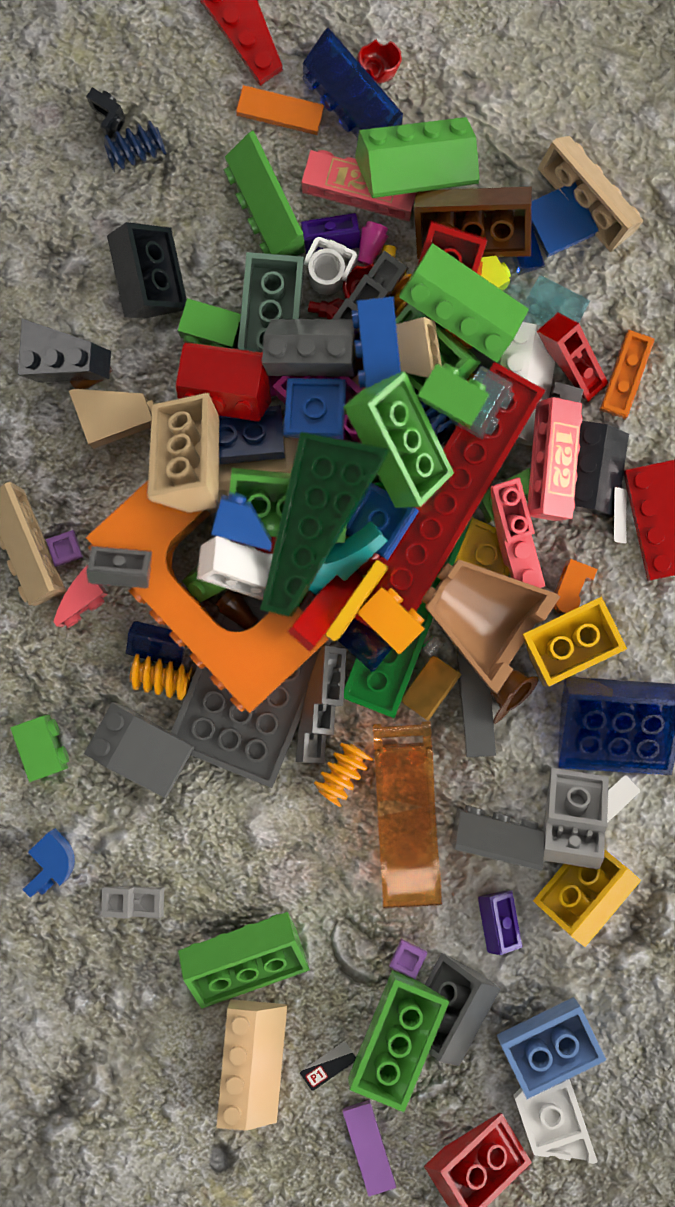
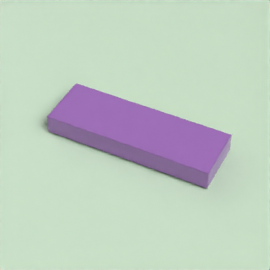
M367 1100L343 1108V1115L368 1197L396 1188L395 1179L371 1101Z

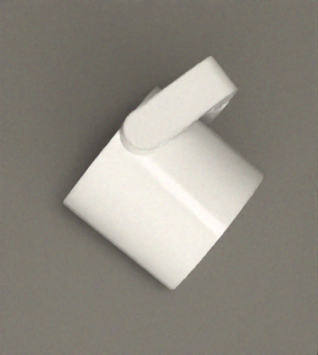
M322 237L315 238L304 260V265L308 266L309 280L312 288L322 295H332L340 291L343 282L347 281L356 262V252L335 241H329ZM318 246L324 248L315 252ZM342 257L350 259L346 270L344 259Z

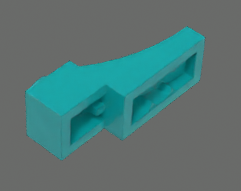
M370 521L354 535L345 539V543L335 544L309 589L316 595L336 575L344 581L350 577L387 542L379 528Z

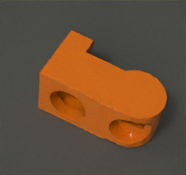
M573 559L567 560L554 593L560 596L553 607L554 610L560 614H565L578 608L581 601L579 594L585 580L588 582L594 580L598 569Z

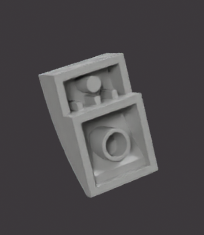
M551 768L543 829L545 832L544 861L600 869L604 860L605 831L608 818V776Z

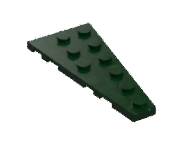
M300 432L260 610L289 617L293 616L390 450Z

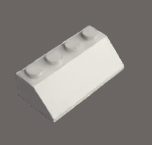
M522 322L515 338L502 355L500 365L545 389V393L541 400H545L550 397L555 361L547 352L537 333L541 327L537 324ZM536 408L516 443L533 446Z

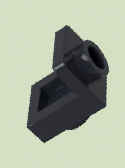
M92 87L86 96L91 109L105 117L101 123V129L104 135H108L111 139L115 132L121 131L125 122V115L121 105L116 103L117 100L110 93L104 90L99 92Z

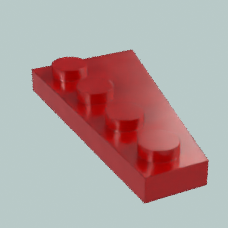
M200 0L260 86L283 71V65L257 0Z
M675 460L627 469L624 471V479L647 581L674 576Z

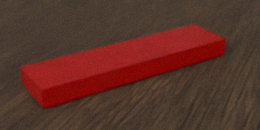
M356 571L345 581L336 575L319 591L287 632L310 652L332 626L364 578Z

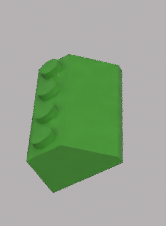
M467 117L359 130L355 159L372 198L479 184L477 140Z
M253 130L225 156L227 167L223 169L229 184L235 183L239 191L235 194L241 209L247 208L251 216L247 221L253 234L259 233L263 243L259 244L262 253L289 256L301 255L305 253L303 232Z
M433 243L399 295V298L496 363L515 338L529 310L522 303Z
M405 371L399 372L362 390L344 406L362 444L390 450L377 473L395 507H420L454 474Z
M232 468L230 492L247 497L246 501L252 503L269 535L277 537L291 473ZM346 526L337 540L339 543H345Z
M288 912L273 915L266 920L247 924L243 928L219 934L215 938L201 943H194L187 948L178 950L183 981L201 1009L310 970L296 927Z
M392 970L348 1076L350 1091L405 1112L450 1001L420 981Z

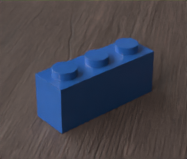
M393 297L357 301V310L352 311L353 328L360 329L361 340H355L357 359L363 358L364 370H358L360 388H368L401 372Z

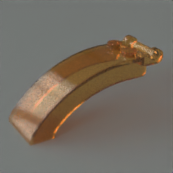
M422 721L418 725L400 726L373 724L383 908L442 905L431 722ZM422 736V743L383 745L382 738Z

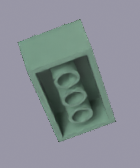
M246 252L238 342L239 350L263 353L264 333L271 319H300L305 268L304 257Z

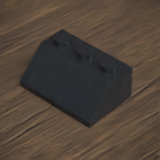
M125 222L108 234L107 240L124 317L147 319L184 311L187 297L172 228Z
M582 420L579 434L580 450L577 458L574 511L614 517V488H622L629 440L628 433L608 424Z

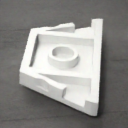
M570 1079L529 1099H526L522 1088L513 1095L535 1156H556L559 1159L570 1161L571 1158L587 1160L591 1164L598 1163Z

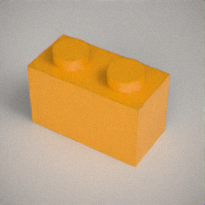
M381 587L357 613L398 654H401L425 630L421 625L425 620L413 608L408 612L400 604L404 599L394 589L390 588L387 591Z

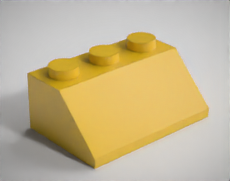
M602 596L522 634L530 661L542 685L546 687L627 649Z
M604 849V860L600 869L563 864L534 898L533 902L571 937L586 947L641 880Z

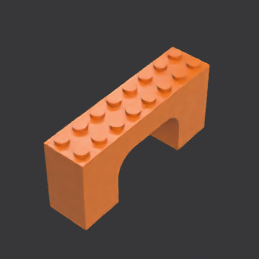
M147 480L86 537L91 543L88 548L90 551L91 546L152 551L149 587H132L128 591L140 604L143 603L145 605L147 603L152 608L149 614L157 623L164 626L167 624L171 628L172 632L169 633L171 638L180 647L187 646L193 652L189 656L201 669L207 667L213 673L209 678L220 690L227 688L233 695L230 698L231 702L241 712L246 709L250 713L315 653L328 638L324 635L309 652L287 632L303 612L299 607L292 617L269 612L258 624L246 631L231 632L223 628L180 583L172 567V558L176 547L210 515L209 511L206 509L189 513L151 501L148 498Z

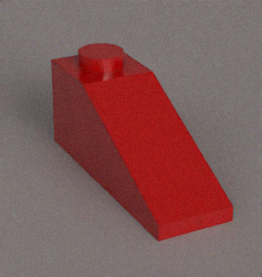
M557 312L537 331L547 352L574 387L584 389L582 394L584 400L588 402L608 384L578 322Z

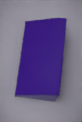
M356 213L301 222L306 255L314 239L317 237L335 241L349 249L360 247V229ZM318 246L315 252L324 248Z
M508 890L479 896L478 903L487 952L502 955L523 948L513 891Z

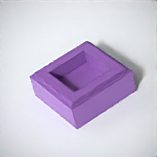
M71 530L46 539L54 566L58 567L83 558L75 531Z
M401 939L390 960L389 967L416 979L427 956V951Z

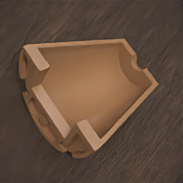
M461 560L456 561L453 566L447 563L438 575L441 581L435 589L433 587L429 588L422 598V602L426 604L425 608L488 688L498 693L513 670L508 665L524 642L522 634L532 630L536 623L545 621L560 596L548 590Z

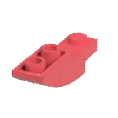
M517 477L491 486L493 516L504 565L508 566L511 578L539 588L544 587L545 582L532 534H535L520 478Z
M87 566L72 582L58 607L53 621L57 627H64L66 625L67 628H70L82 619L80 614L87 609L94 611L105 603L103 598L108 593L101 584H91L88 582Z

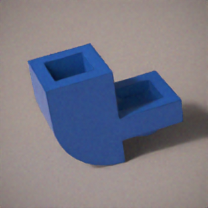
M56 828L49 831L28 851L43 870L22 890L30 898L38 892L43 895L55 884L51 879L60 886L70 877L75 864L74 852L70 843Z

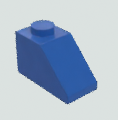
M229 492L228 496L222 494L211 534L271 550L272 538L252 503L246 501L247 497L234 492Z

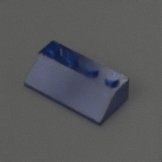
M329 28L324 30L303 62L302 78L306 86L311 91L315 89L318 92L325 108L330 112L333 110L337 114L341 126L348 133L351 131L357 137V141L359 130L402 125V111Z

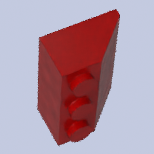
M185 342L182 347L176 380L177 398L181 399L208 393L219 416L260 421L271 403L269 376L262 364L263 353Z

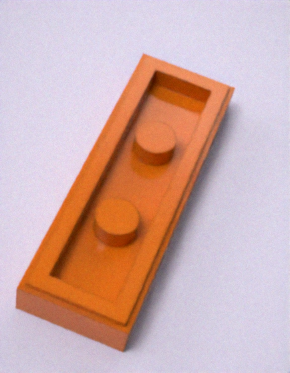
M243 85L236 114L240 117L318 135L324 105Z
M629 329L627 330L600 405V411L623 419L628 418L655 338Z

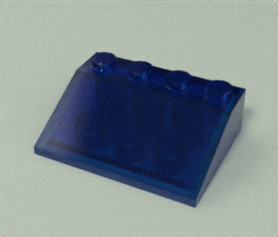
M576 677L564 679L560 712L558 768L672 775L675 763V684Z

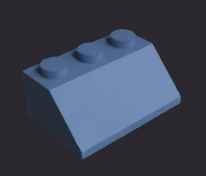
M575 997L497 1034L526 1099L606 1061L590 1024Z

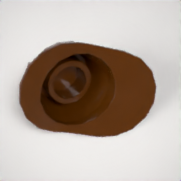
M512 670L498 693L491 690L494 700L500 707L494 717V724L498 723L509 711L520 705L530 696L538 684L539 679L537 676L529 678L518 670Z

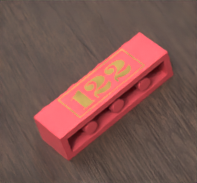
M310 150L301 182L302 193L404 221H410L416 192L372 198L355 158L346 157L342 159L335 157L326 150H318V152Z
M551 397L541 400L536 407L527 505L530 517L551 521L573 518L575 483L577 481V458L580 450L579 434L582 423V403Z

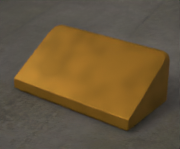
M433 655L403 695L401 702L429 721L462 674Z

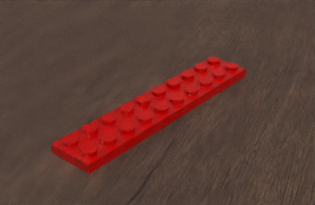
M496 362L493 363L482 382L487 387L485 392L490 394L471 428L468 429L458 423L443 449L454 474L420 507H415L419 512L390 558L386 560L380 557L379 561L388 566V570L363 606L383 587L387 591L390 588L394 589L404 599L400 604L408 612L412 608L417 612L422 603V598L440 573L544 395L545 389ZM357 613V615L354 617V619L358 620L359 622H361V623L365 624L366 626L370 627L371 629H373V628Z

